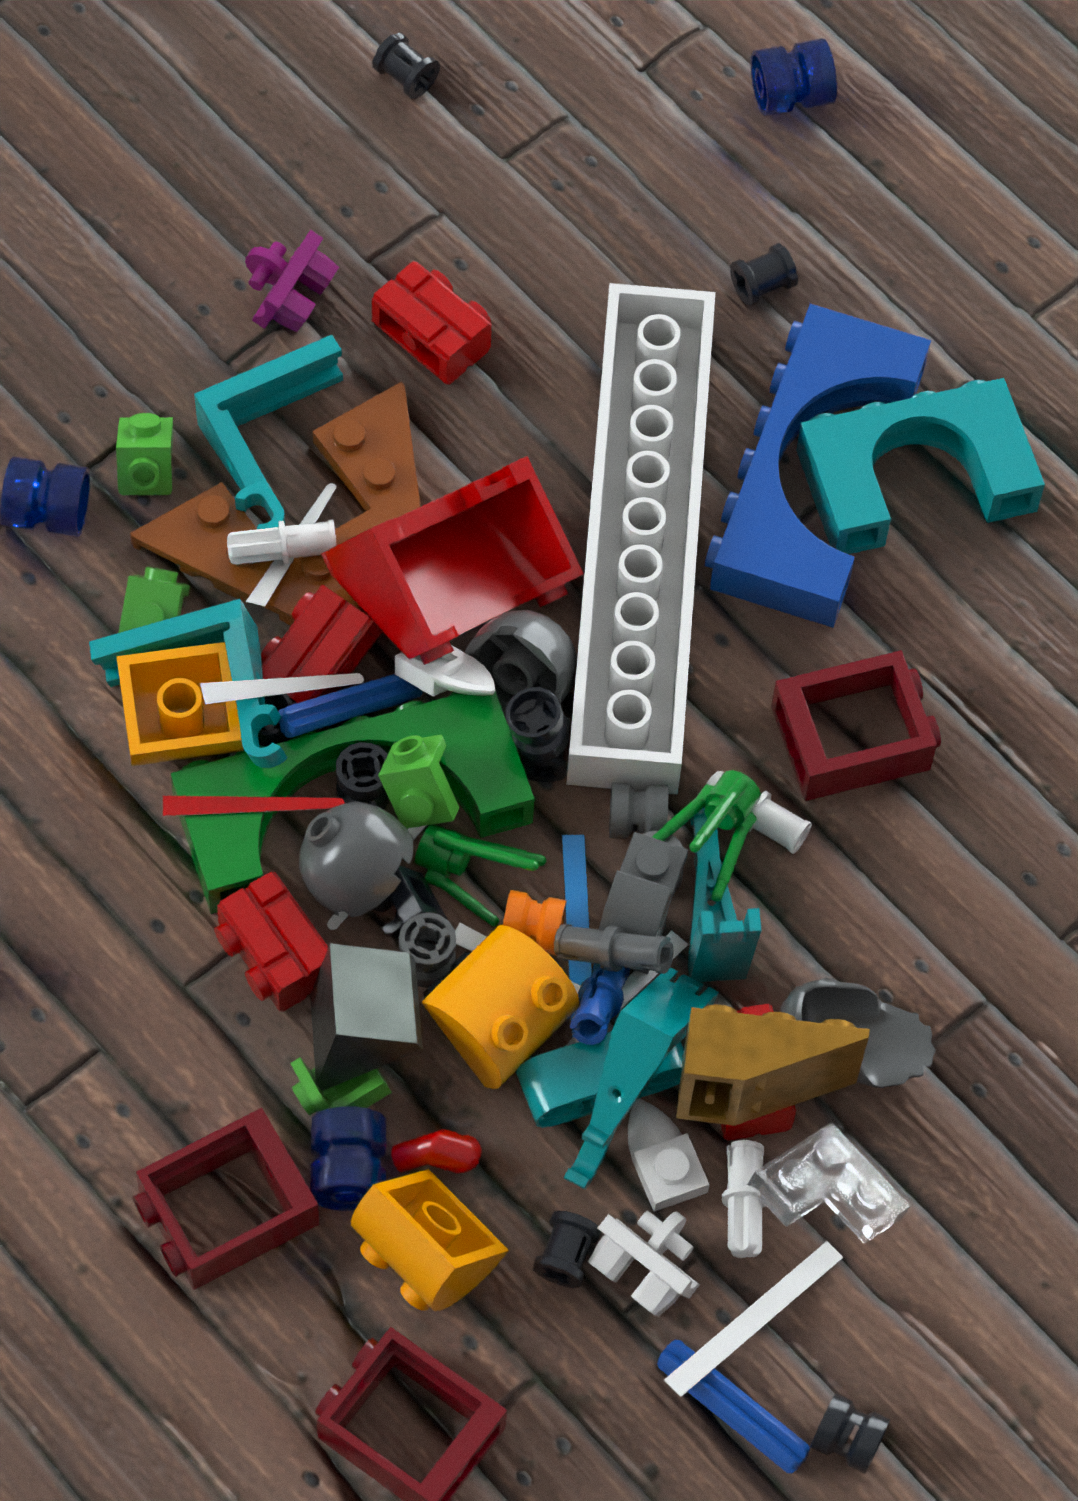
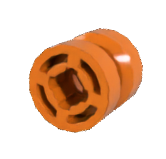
M510 890L503 925L522 932L541 946L548 954L556 955L554 952V940L558 928L564 923L567 900L549 897L541 904L537 900H532L528 893Z

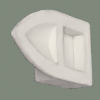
M452 646L454 651L426 665H423L420 656L409 660L402 652L395 655V675L431 696L447 690L460 694L482 696L493 695L495 692L494 680L485 666Z
M637 1099L629 1117L628 1146L632 1162L653 1211L655 1212L708 1193L709 1182L688 1133L682 1135L678 1127L665 1113L654 1105L642 1099Z

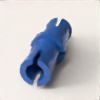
M594 963L591 976L581 984L578 992L579 1007L570 1023V1029L575 1028L572 1035L579 1042L595 1045L605 1039L610 1019L619 1013L623 1004L624 994L622 988L629 976L630 968L623 967L620 971L613 972L603 970L600 964Z

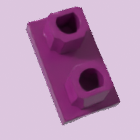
M310 229L288 263L282 258L287 249L280 242H273L269 249L254 247L249 251L245 258V264L253 274L248 282L249 285L257 291H261L266 283L273 285L252 318L253 322L265 329L271 319L295 332L299 331L316 304L294 290V284L298 280L321 295L339 268L325 254L317 250L323 237Z

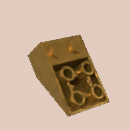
M708 1005L703 1009L691 1007L683 1052L676 1118L735 1126L853 1085L858 1079L870 1029L856 1028L853 1023L841 1019H828L821 1023L796 1020L794 1016L783 1012H768L758 1016L737 1013L734 1008L725 1005Z

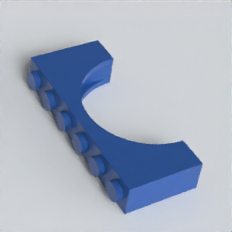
M814 304L809 305L803 323L793 322L785 346V351L790 352L791 356L787 365L777 364L769 389V393L776 395L772 407L762 405L755 424L753 435L760 437L756 450L746 448L741 460L737 479L744 480L740 493L730 491L724 506L721 522L728 524L723 538L716 535L713 536L707 552L705 566L713 569L710 590L834 628L850 583L855 557L841 552L817 538L797 518L790 508L781 486L779 477L780 460L790 443L799 434L801 422L809 421L811 418L823 413H834L842 409L865 406L873 402L887 404L910 399L917 393L926 367L931 340Z

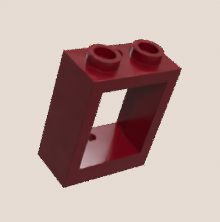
M902 650L775 682L771 708L804 801L931 770L936 748L941 746L940 730L933 715L926 716L921 703L923 699V686L919 673L915 668H908ZM891 685L910 739L827 759L808 705Z
M263 1108L136 1172L139 1193L132 1196L136 1209L147 1228L157 1224L166 1240L165 1243L160 1245V1250L169 1269L175 1277L184 1273L193 1290L319 1225L318 1203ZM250 1152L284 1213L197 1257L163 1196Z
M390 1326L379 1341L371 1338L364 1344L352 1363V1368L356 1371L343 1388L335 1384L321 1399L315 1411V1414L319 1416L317 1419L318 1439L403 1501H451L506 1429L507 1409ZM393 1366L469 1420L421 1483L345 1429Z

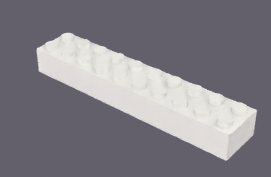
M609 284L566 785L611 789L612 783H629L634 791L646 790L650 785H668V794L678 793L683 752L715 292Z

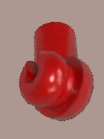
M445 1129L393 1145L391 1149L393 1163L401 1173L425 1165L456 1174L466 1173L475 1169L482 1153L480 1143L473 1136L461 1135Z

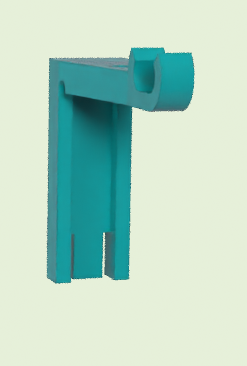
M329 335L194 394L197 424L240 488V491L235 496L236 510L246 512L251 506L258 505L264 507L271 518L270 522L259 524L257 529L279 527L278 521H284L285 526L284 510L263 476L237 427L343 381V373L337 365L338 357L342 356V349L333 335Z
M241 599L89 641L91 660L94 665L100 664L103 670H105L106 681L110 687L120 685L116 656L225 642L232 681L263 679L258 627ZM265 697L236 700L242 745L251 761L262 768H272L283 763L288 757L280 746L271 743L267 747L260 748L258 733L264 726H276L282 718L276 707L265 704Z
M705 808L690 819V823L694 828V838L707 821L704 812ZM717 829L702 848L695 853L694 857L696 871L688 951L689 977L698 982L746 979L762 931L759 908L747 909L744 922L743 920H737L728 885L721 901L715 902L713 906L708 904V901L712 900L711 895L722 866Z
M670 967L668 972L657 976L620 1011L612 1029L590 1125L582 1134L584 1143L574 1164L564 1175L563 1178L584 1190L590 1185L604 1159L618 1126L659 1069L668 1053L687 1035L691 1007L703 1009L705 1006L713 1005L719 993L718 991L708 987L698 996L704 984L684 974L674 983L679 971ZM615 1089L620 1090L621 1095L616 1094Z

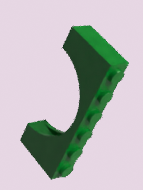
M452 692L448 697L431 702L412 701L401 705L391 713L372 718L370 716H357L349 719L340 727L322 732L311 731L291 737L288 741L276 744L283 749L288 758L280 765L272 768H262L255 765L244 750L237 752L234 756L213 762L208 760L194 761L185 765L180 771L170 773L173 796L291 797L310 781L335 771L336 761L340 753L350 745L359 742L372 743L381 747L388 754L392 745L405 737L418 735L423 738L442 735L447 746L440 759V766L456 801L469 816L479 838L533 824L535 802L496 692L493 695L486 696ZM278 811L179 816L210 914L218 912L217 905L221 900L242 888H248L250 883L263 876L260 864L262 846L267 830Z

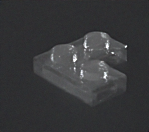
M833 1122L756 1170L747 1184L752 1186L756 1191L755 1194L786 1227L823 1202H826L864 1244L901 1220L911 1206Z

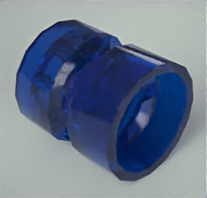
M819 38L797 42L793 45L791 52H788L780 45L753 50L751 53L752 86L762 115L770 116L792 112L796 102H800L806 109L835 103L837 98L836 68L830 46L825 39Z
M13 456L8 463L2 488V525L34 530L41 523L45 525L49 533L79 537L82 533L88 510L90 469L88 467L58 463L53 470H47L45 463L41 460Z
M341 1106L319 1111L312 1117L311 1153L317 1159L311 1163L310 1191L318 1206L338 1211H355L372 1185L386 1181V1170L381 1167V1160H379L386 1154L387 1118L383 1114L368 1108Z

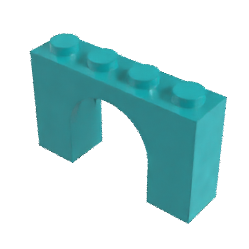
M1004 378L987 382L985 380H973L962 385L960 388L937 393L934 391H923L915 394L910 399L887 404L873 402L859 410L837 415L823 413L811 418L809 421L801 422L796 448L801 466L829 545L846 554L886 545L891 517L876 479L873 465L888 451L904 445H928L939 448L956 458L970 477L987 523L1038 511L1045 483Z

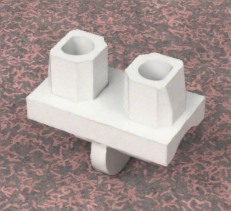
M648 1210L640 1217L637 1225L652 1236L648 1242L619 1219H614L609 1214L599 1225L598 1229L604 1233V1236L598 1242L588 1262L615 1283L634 1259L648 1268L650 1272L631 1297L653 1315L659 1317L676 1302L680 1295L690 1298L700 1285L663 1255L669 1249L681 1260H685L694 1248V1246L679 1235L685 1225L686 1218L677 1211L669 1215L663 1222Z

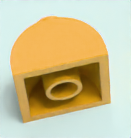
M225 642L116 656L131 766L244 751L236 700L205 705L200 683L232 681Z
M499 925L421 1003L484 1087L498 1089L579 1007V997L569 977L541 946L522 932L509 926Z
M429 1169L372 1185L358 1204L351 1218V1226L365 1240L360 1246V1252L363 1257L380 1269H388L391 1266L405 1281L400 1287L403 1298L410 1305L422 1311H427L429 1308L433 1311H441L455 1304L483 1281L509 1251Z

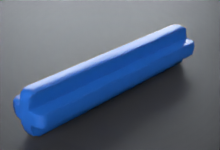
M392 674L280 709L278 712L282 718L278 723L280 724L281 733L285 737L291 738L357 716H363L421 697L423 691L399 676Z
M675 1339L662 1351L657 1365L660 1370L669 1376L694 1355L695 1352L681 1340ZM715 1368L687 1391L786 1473L792 1474L808 1457L810 1447L804 1440Z

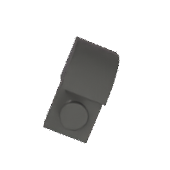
M634 832L620 871L617 870L599 930H604L609 925L624 927L626 933L655 937L663 936L667 923L668 909L686 863L688 849ZM630 968L631 970H634V971L636 970V971H639V972H642V973H645V974H648L649 971H650V970H642V969Z

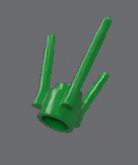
M734 770L726 771L714 786L706 784L692 802L652 836V838L665 841L703 808H705L704 812L707 821L690 843L689 849L691 852L697 853L705 842L709 840L717 827L724 830H730L735 827V832L711 895L712 900L715 902L721 901L746 835L757 820L752 810L760 800V789L747 775Z
M437 824L427 827L415 855V864L428 869L425 876L427 883L443 889L492 927L499 924V918L450 880L449 876L451 874L461 876L470 861L471 855L529 871H536L539 866H543L547 862L546 857L543 855L468 837Z

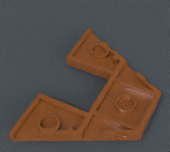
M402 381L312 431L314 445L365 510L361 515L335 529L337 545L389 519L397 518L421 507L405 385ZM222 482L130 533L131 544L135 549L140 550L144 547L180 565V571L192 577H204L211 581L214 588L236 599H241L246 604L249 603L246 600L274 562V560L236 565L230 562L227 547L228 534L231 532L256 530L257 528L244 511L236 510L235 499ZM321 555L294 558L264 607L279 614V620L291 626L295 621L292 619V612L298 601L307 592L315 594L323 584L366 614L330 575Z

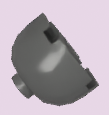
M521 610L499 615L478 631L465 650L466 654L475 658L490 672L494 680L495 692L505 717L506 707L510 699L519 691L531 687H541L550 690L558 698L561 705L575 682L577 654L570 637L559 624L546 615L537 612Z
M356 801L338 805L316 816L307 827L299 853V869L302 879L315 899L332 914L339 916L338 912L345 911L350 917L361 916L381 904L400 883L401 880L394 873L400 866L402 859L410 864L413 856V837L401 822L380 807Z

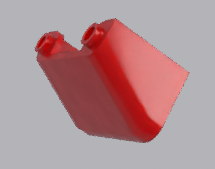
M528 456L404 515L378 524L321 553V557L330 575L409 660L420 656L423 665L454 651L450 640L535 598L540 608L569 594L565 583L584 574Z

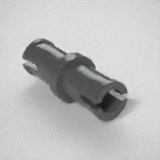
M562 924L558 928L554 940V952L558 955V960L600 964L603 970L618 972L623 967L665 974L671 967L674 954L673 943H670V937L626 933L624 927L609 925L604 930Z

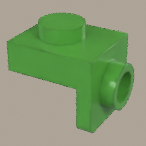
M139 413L130 418H119L116 444L119 494L169 495L172 493L173 418H160L151 413Z
M146 567L144 576H129L118 633L180 616L184 596L189 595L190 585L177 583L178 572L153 567Z
M413 735L394 743L378 775L399 821L407 829L454 821L459 810V805L439 763L447 746L442 735L423 738Z
M301 1057L290 1063L300 1082L292 1086L300 1104L309 1116L319 1112L332 1129L392 1093L379 1068L321 1091L316 1084L315 1068L310 1070Z

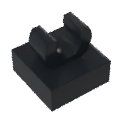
M399 866L394 873L401 880L396 889L381 904L372 909L384 913L392 906H395V918L383 927L385 934L399 937L401 927L409 918L416 914L429 912L439 914L447 919L424 875L403 866Z

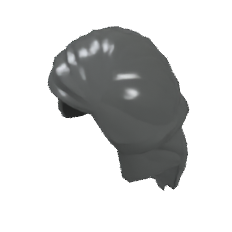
M834 978L810 981L797 986L791 991L780 1007L779 1012L790 1014L799 1021L821 1023L828 1019H841L853 1023L856 1028L870 1029L868 1043L856 1083L875 1088L904 1084L908 1079L923 1076L924 1067H932V1060L936 1050L931 1042L932 1031L930 1026L923 1025L919 1021L918 1013H910L882 1002L875 992L864 985L839 982Z

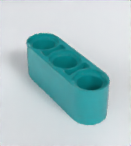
M612 1031L607 1032L605 1039L598 1044L587 1045L577 1042L535 1056L522 1063L516 1070V1075L538 1127H552L592 1114ZM681 1041L665 1057V1060L638 1099L680 1084L684 1052ZM615 1089L616 1094L621 1095L620 1090Z

